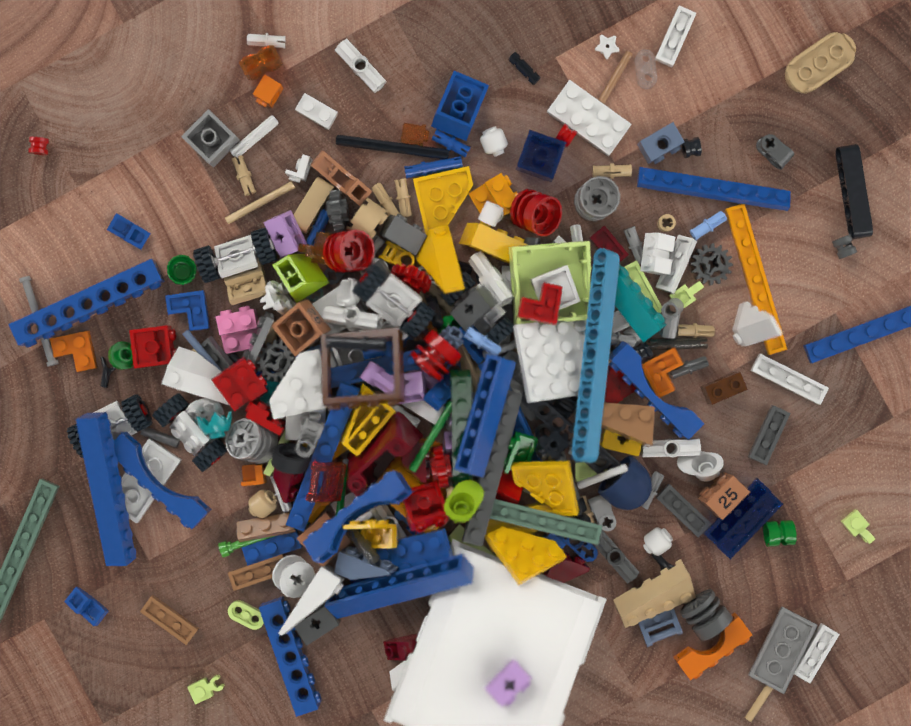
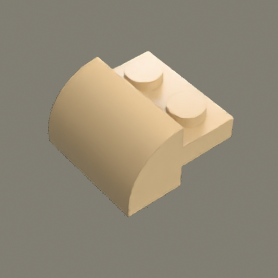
M258 257V267L224 277L231 306L266 295L265 286L268 282L263 265Z

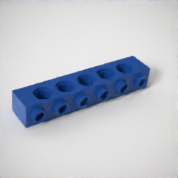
M282 596L262 603L259 606V610L296 717L318 710L322 699L319 691L315 690L314 675L309 673L307 667L309 666L307 655H303L301 649L303 648V643L300 636L297 637L295 627L286 633L290 637L289 641L282 640L281 635L278 634L290 616L289 602L285 601ZM280 615L283 617L284 622L277 623L274 617ZM287 652H294L296 658H288ZM294 670H299V671H301V672H302V676H301V677H296V676L293 674V671H294ZM305 688L308 690L309 694L302 695L299 692V689Z

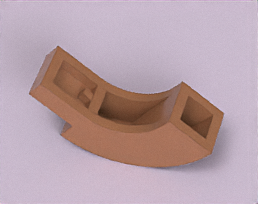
M323 150L310 164L328 182L359 206L372 192L365 184L345 170Z

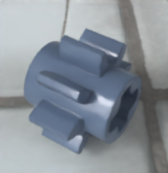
M447 326L439 334L455 349L464 343L461 339L463 334L457 327Z

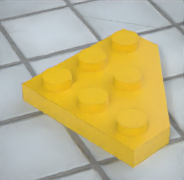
M469 166L413 179L425 233L429 229L449 225L473 187Z
M570 461L512 463L511 470L516 485L520 488L523 486L531 492L530 495L540 503H545L553 509L552 512L563 516L578 515L579 510Z
M500 527L485 537L518 585L564 561L566 555L555 541L510 528Z

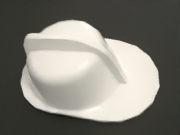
M701 451L700 456H679L677 459V465L682 472L695 475L696 478L704 482L718 477L724 463L720 455Z

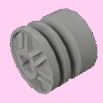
M597 176L589 179L575 194L574 205L576 211L587 221L596 222L603 220L617 209L621 196L619 188L614 181L607 177ZM596 197L598 199L597 203L593 204V198Z
M240 419L234 422L227 432L225 440L226 449L236 459L263 464L272 458L273 450L278 445V435L250 419Z

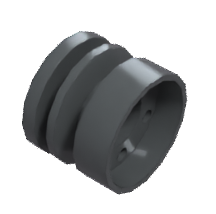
M707 589L697 594L696 598L686 603L680 611V614L683 618H686L688 624H694L692 629L701 641L711 639L722 632L733 619V616L724 605L719 606L720 599L715 597L716 594L712 589Z

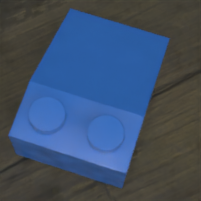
M453 71L431 127L467 141L489 85Z

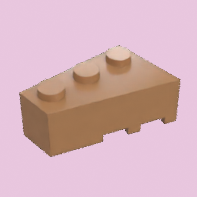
M604 402L601 428L640 443L645 447L653 446L655 407Z

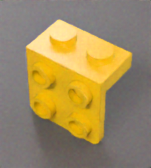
M389 520L349 521V525H343V529H361V549L397 548V524H389Z

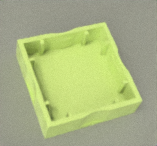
M590 241L509 247L511 291L514 295L512 299L513 320L515 325L535 322L517 318L520 298L525 297L538 300L530 279L564 265H568L581 302L559 310L557 321L587 320L591 286Z

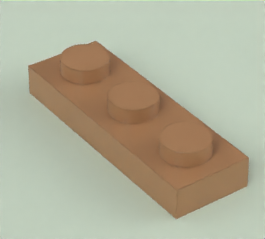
M290 512L236 522L237 539L239 542L294 533L296 529L286 525Z
M284 554L229 571L228 576L233 590L235 591L271 579L275 565L284 558Z
M154 595L148 599L140 610L142 614L185 645L190 642L199 629Z

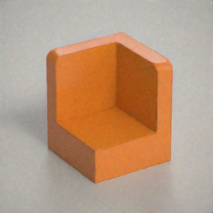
M265 463L243 465V481L241 486L265 484L267 482L266 474L263 473Z

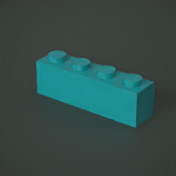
M619 264L615 306L644 343L667 324L664 317L654 309L651 300L641 292L640 286L630 278L627 269Z

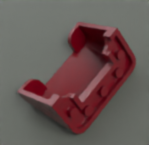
M395 411L358 457L351 451L347 454V459H349L347 470L348 487L356 497L360 496L377 479L374 475V469L377 464L374 461L385 450H388L394 456L401 457L423 437L421 432L404 414Z

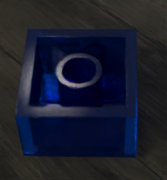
M529 130L516 170L552 182L566 142Z

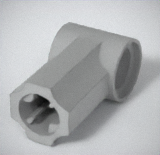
M672 298L662 306V316L667 325L659 331V335L664 338H676L680 315L684 309L683 302L680 299ZM669 305L674 306L676 312H672L669 308Z

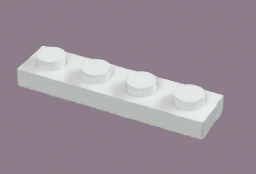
M758 354L750 370L818 405H821L829 389L762 354Z

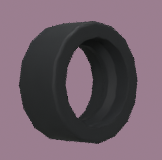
M282 443L275 446L271 463L276 470L283 473L301 474L307 471L310 456H299L296 452L297 444Z

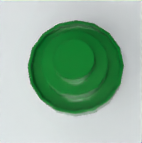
M117 342L110 347L108 359L113 367L125 370L134 366L131 344L129 342Z

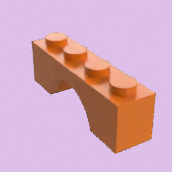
M736 613L732 614V621L720 633V638L715 646L704 651L695 650L688 646L674 656V659L690 680L699 678L708 667H714L718 664L719 659L731 655L737 646L744 645L750 640L751 632Z

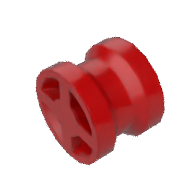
M565 123L554 140L557 142L561 141L568 148L578 131L571 130L569 125Z
M29 137L31 147L28 148V153L48 155L47 145L49 144V139Z

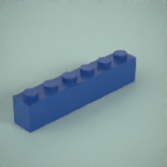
M487 354L455 464V470L484 477L516 362Z

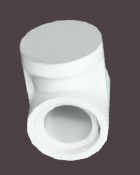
M486 201L478 219L495 227L502 220L504 209L498 204Z

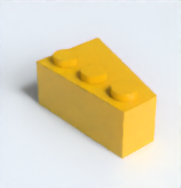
M483 221L466 224L459 244L472 247L478 252L482 251L505 263L510 264L509 247L527 245L524 243V239L517 236L509 237L507 236L508 232L497 228V231L491 229V225Z
M362 384L358 396L375 394ZM379 404V407L369 408L367 405H363L359 409H352L340 438L341 443L358 457L395 413V410L391 406H387V404Z

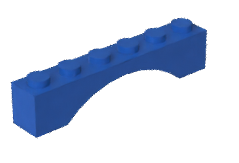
M622 341L609 354L610 363L608 365L615 372L620 371L623 374L621 378L629 386L632 384L636 388L634 392L641 399L645 397L649 401L647 403L648 406L655 407L654 412L658 411L661 414L660 419L666 425L671 424L674 427L672 431L679 438L684 437L689 440L705 424L692 410L686 407L667 404L655 395L644 377L641 356L628 343Z
M128 432L121 433L114 440L115 454L118 462L123 466V470L128 475H133L142 488H147L152 492L151 495L156 501L164 503L169 513L172 515L176 514L181 519L180 522L186 528L190 527L191 529L195 528L212 510L198 496L179 494L161 484L146 465L141 444Z
M394 470L390 471L378 483L372 484L367 492L354 498L353 503L348 507L339 510L338 515L325 521L319 530L310 533L308 538L303 541V544L313 561L323 564L338 552L344 534L348 530L343 529V525H349V521H355L360 515L375 507L399 504L411 495L413 491L401 473Z

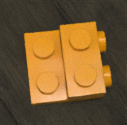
M500 173L468 193L479 214L486 201H490L504 209V218L510 214L512 202L518 193L517 191L513 193L510 186L512 183L507 175L503 176Z

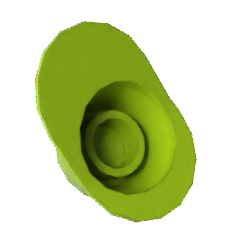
M472 480L458 483L445 501L444 511L446 515L453 519L455 523L469 521L483 500V488L479 483Z

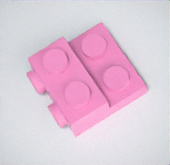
M250 306L238 308L239 312L232 313L231 310H225L220 312V316H216L219 335H221L226 354L249 350L251 346L249 344L250 338L253 333H257L259 328L257 327L258 317L256 309H250Z

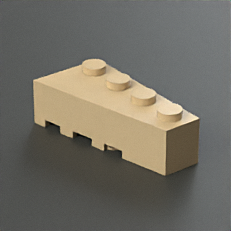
M681 559L676 561V566L670 570L666 567L660 571V576L653 580L648 578L643 581L644 583L640 588L633 587L613 600L625 628L634 626L645 619L653 618L664 611L672 610L674 607L688 603L696 598L691 577Z

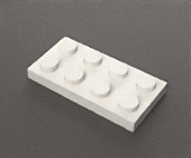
M571 80L568 81L547 111L548 114L562 124L566 123L569 125L571 130L578 131L577 134L608 157L632 125Z
M151 438L147 440L142 448V453L149 470L161 484L165 485L182 459ZM125 472L122 476L121 484L125 495L126 509L129 519L139 523L155 499L151 495L152 492L147 488H142L133 475L130 476Z

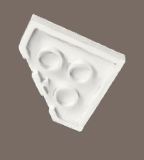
M319 349L299 353L269 400L273 419L327 408L322 405V368Z

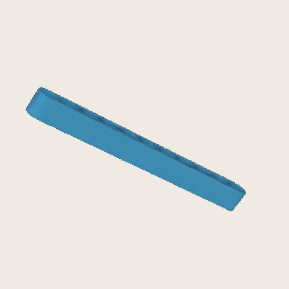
M604 248L598 249L593 259L572 446L573 459L586 463H593L598 458L620 257L616 252Z

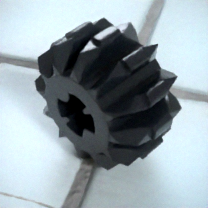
M578 396L556 399L553 405L569 418L577 407Z

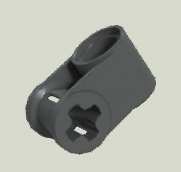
M772 134L761 137L756 143L758 152L779 170H782L795 155L791 148L783 144Z

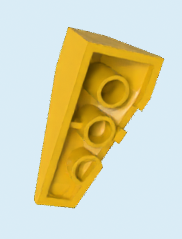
M438 226L429 229L426 233V239L416 254L418 264L425 268L426 273L434 278L435 283L445 294L465 289L449 226Z

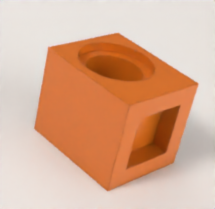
M264 74L253 92L256 98L255 102L263 107L268 105L272 108L283 91V86Z

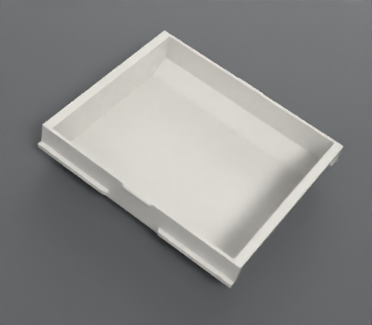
M453 539L450 545L453 556L464 554L474 567L473 584L431 595L429 600L431 608L428 615L425 616L417 636L415 650L408 655L384 721L389 723L393 721L404 726H562L565 717L563 710L579 665L584 664L606 599L548 578L542 574H538L518 585L499 557ZM514 659L532 678L529 681L531 684L525 691L522 692L520 690L515 695L516 699L510 706L507 707L505 705L502 708L484 687ZM506 680V681H505V683H506L505 689H506L507 687H509V688L512 689V688L514 687L513 684H512V682H513L514 680H512V681Z

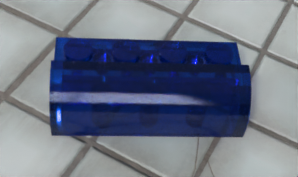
M755 478L747 487L750 493L723 520L717 518L703 533L729 559L783 505L758 478Z

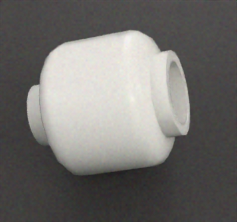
M496 126L482 132L483 135L480 137V142L485 153L493 154L494 157L503 154L504 148L508 145L503 130Z
M656 527L644 536L645 544L643 547L649 554L653 553L656 556H660L671 548V541L673 539L665 528Z

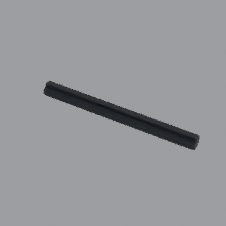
M345 135L336 136V145L437 159L449 158V150L443 148Z

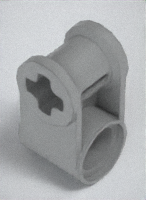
M306 417L296 445V452L299 456L308 457L313 453L325 423L319 424ZM302 443H307L310 447L305 448L302 446Z
M601 495L588 499L590 509L593 511L597 524L602 525L605 517L609 520L611 519L609 527L602 525V530L612 531L616 527V519L611 504Z

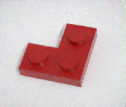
M544 282L541 287L539 301L525 297L520 298L517 318L553 326L557 325L563 286Z

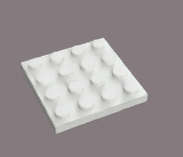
M586 320L557 321L555 326L539 324L538 322L514 325L513 330L527 403L578 396Z

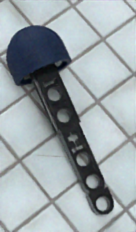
M524 388L521 392L523 394L521 402L529 410H534L535 415L554 432L557 430L572 448L573 437L568 438L569 433L565 428L569 425L567 430L570 433H574L575 424L548 400L527 403V400L524 398ZM547 405L549 412L541 414L538 410L539 406ZM555 418H561L564 424L561 427H556L552 421ZM599 444L598 457H604L606 463L601 466L595 462L586 463L592 470L600 474L605 472V469L607 471L625 464L628 471L603 480L599 486L598 493L618 509L632 510L642 506L648 500L652 491V482L647 469L633 456H628L619 462Z

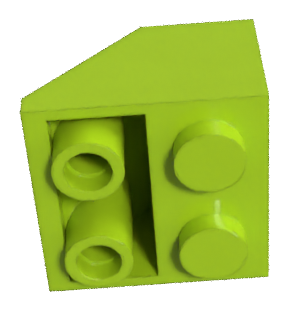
M311 253L290 254L273 264L274 269L296 303L329 283Z

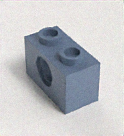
M674 122L641 140L637 146L648 164L652 162L657 164L665 159V154L670 152L672 155L681 150L680 146L685 141ZM663 141L666 144V149H660L657 142Z

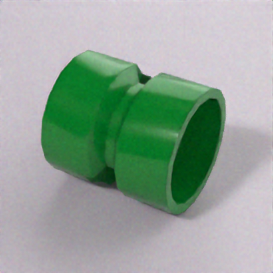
M783 520L780 524L776 521L764 522L763 537L766 546H779L780 543L783 546L795 545L797 534L793 520Z

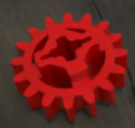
M396 264L391 270L395 277L417 294H420V292L425 294L426 291H429L432 280L429 279V275H425V271H420L418 267Z
M442 446L433 447L434 457H429L433 480H439L440 489L449 487L448 477H453L449 454L444 455Z

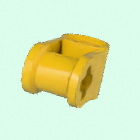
M386 240V247L382 254L378 256L379 259H383L391 265L396 266L398 264L401 266L404 257H411L412 263L410 265H416V259L410 252Z

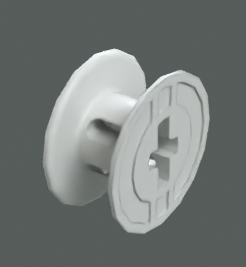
M289 555L282 558L275 565L272 574L275 586L290 598L302 597L315 577L313 567L306 563L301 556Z

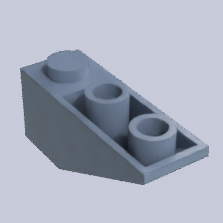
M348 546L339 551L334 573L353 580L391 575L398 570V566L393 565L388 560L375 558L373 554L358 551L356 547Z

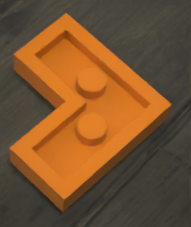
M90 331L50 339L53 356L61 357L73 354L77 372L98 368Z
M675 347L642 364L643 372L656 396L659 398L676 390L668 372L682 366L684 363Z

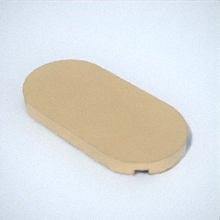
M833 32L797 55L788 63L785 70V79L789 87L798 93H810L842 72L855 59L856 45L854 41L844 33Z

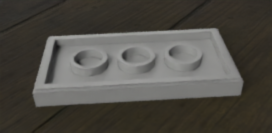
M781 606L748 676L784 694L818 625Z

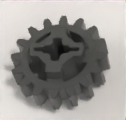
M332 190L329 195L330 200L327 201L329 223L333 224L336 233L346 231V222L350 221L347 199H343L340 190Z
M714 243L710 244L709 248L707 245H703V251L697 249L698 255H692L691 257L695 262L690 263V266L695 267L691 273H697L695 279L702 278L701 283L705 284L708 281L709 286L713 285L714 281L716 284H720V279L727 280L725 274H731L732 271L728 268L733 266L728 261L732 256H726L728 250L721 251L722 245L715 248ZM707 252H712L709 258L703 255ZM713 261L715 267L710 269L708 262ZM713 272L720 273L716 277H711V275H713Z
M274 340L273 344L267 342V348H261L263 353L258 354L260 360L256 361V364L261 366L257 371L262 373L263 378L271 382L280 383L296 358L282 340L280 342Z

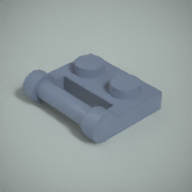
M674 608L638 623L647 647L652 646V643L675 634L677 636L683 634ZM673 623L672 628L651 636L648 634L650 631Z

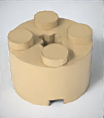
M367 197L365 200L368 202L367 206L362 204L350 222L353 226L351 228L347 226L346 230H362L372 239L377 233L374 230L377 224L381 226L388 216L385 214L386 210Z

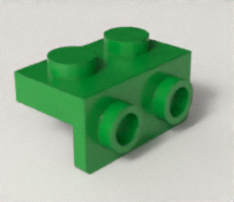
M515 431L508 447L503 467L504 473H509L513 462H530L538 441L537 437Z

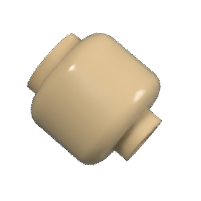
M259 490L248 501L249 512L254 517L257 516L259 518H265L271 514L277 507V498L270 490Z

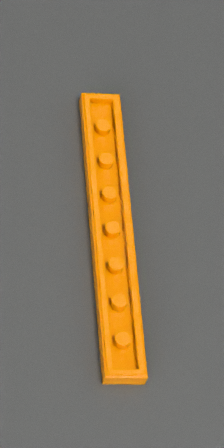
M745 204L726 208V216L752 304L758 307L760 312L765 311L772 315L782 332ZM783 334L764 340L767 355L788 350Z

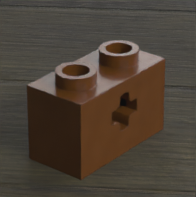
M733 372L700 386L707 404L710 405L748 390L741 372Z

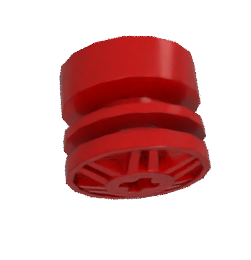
M525 189L514 198L510 209V216L513 224L518 228L530 231L538 236H548L558 228L561 222L562 206L560 201L553 196L542 194L532 189Z
M355 229L333 233L326 239L323 245L324 261L335 272L343 273L364 270L371 265L375 256L374 243L370 236L362 230Z
M432 329L424 338L428 347L425 349L417 345L416 347L422 354L419 356L412 351L410 355L424 372L441 381L443 377L438 373V370L441 369L448 374L449 371L444 364L447 362L455 366L463 356Z

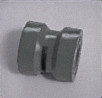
M851 234L832 241L833 246L838 250L837 255L839 259L858 252L856 247L852 245L853 239Z

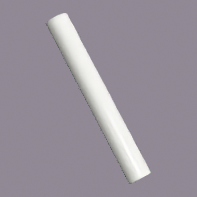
M623 464L577 482V486L579 489L625 473L628 471V468Z

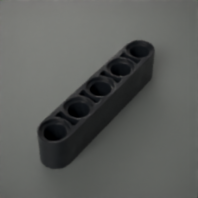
M858 144L837 147L835 155L848 234H851L852 239L871 237L873 235V225L860 148Z

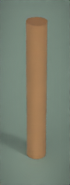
M625 52L598 99L601 103H606L633 56L631 52Z

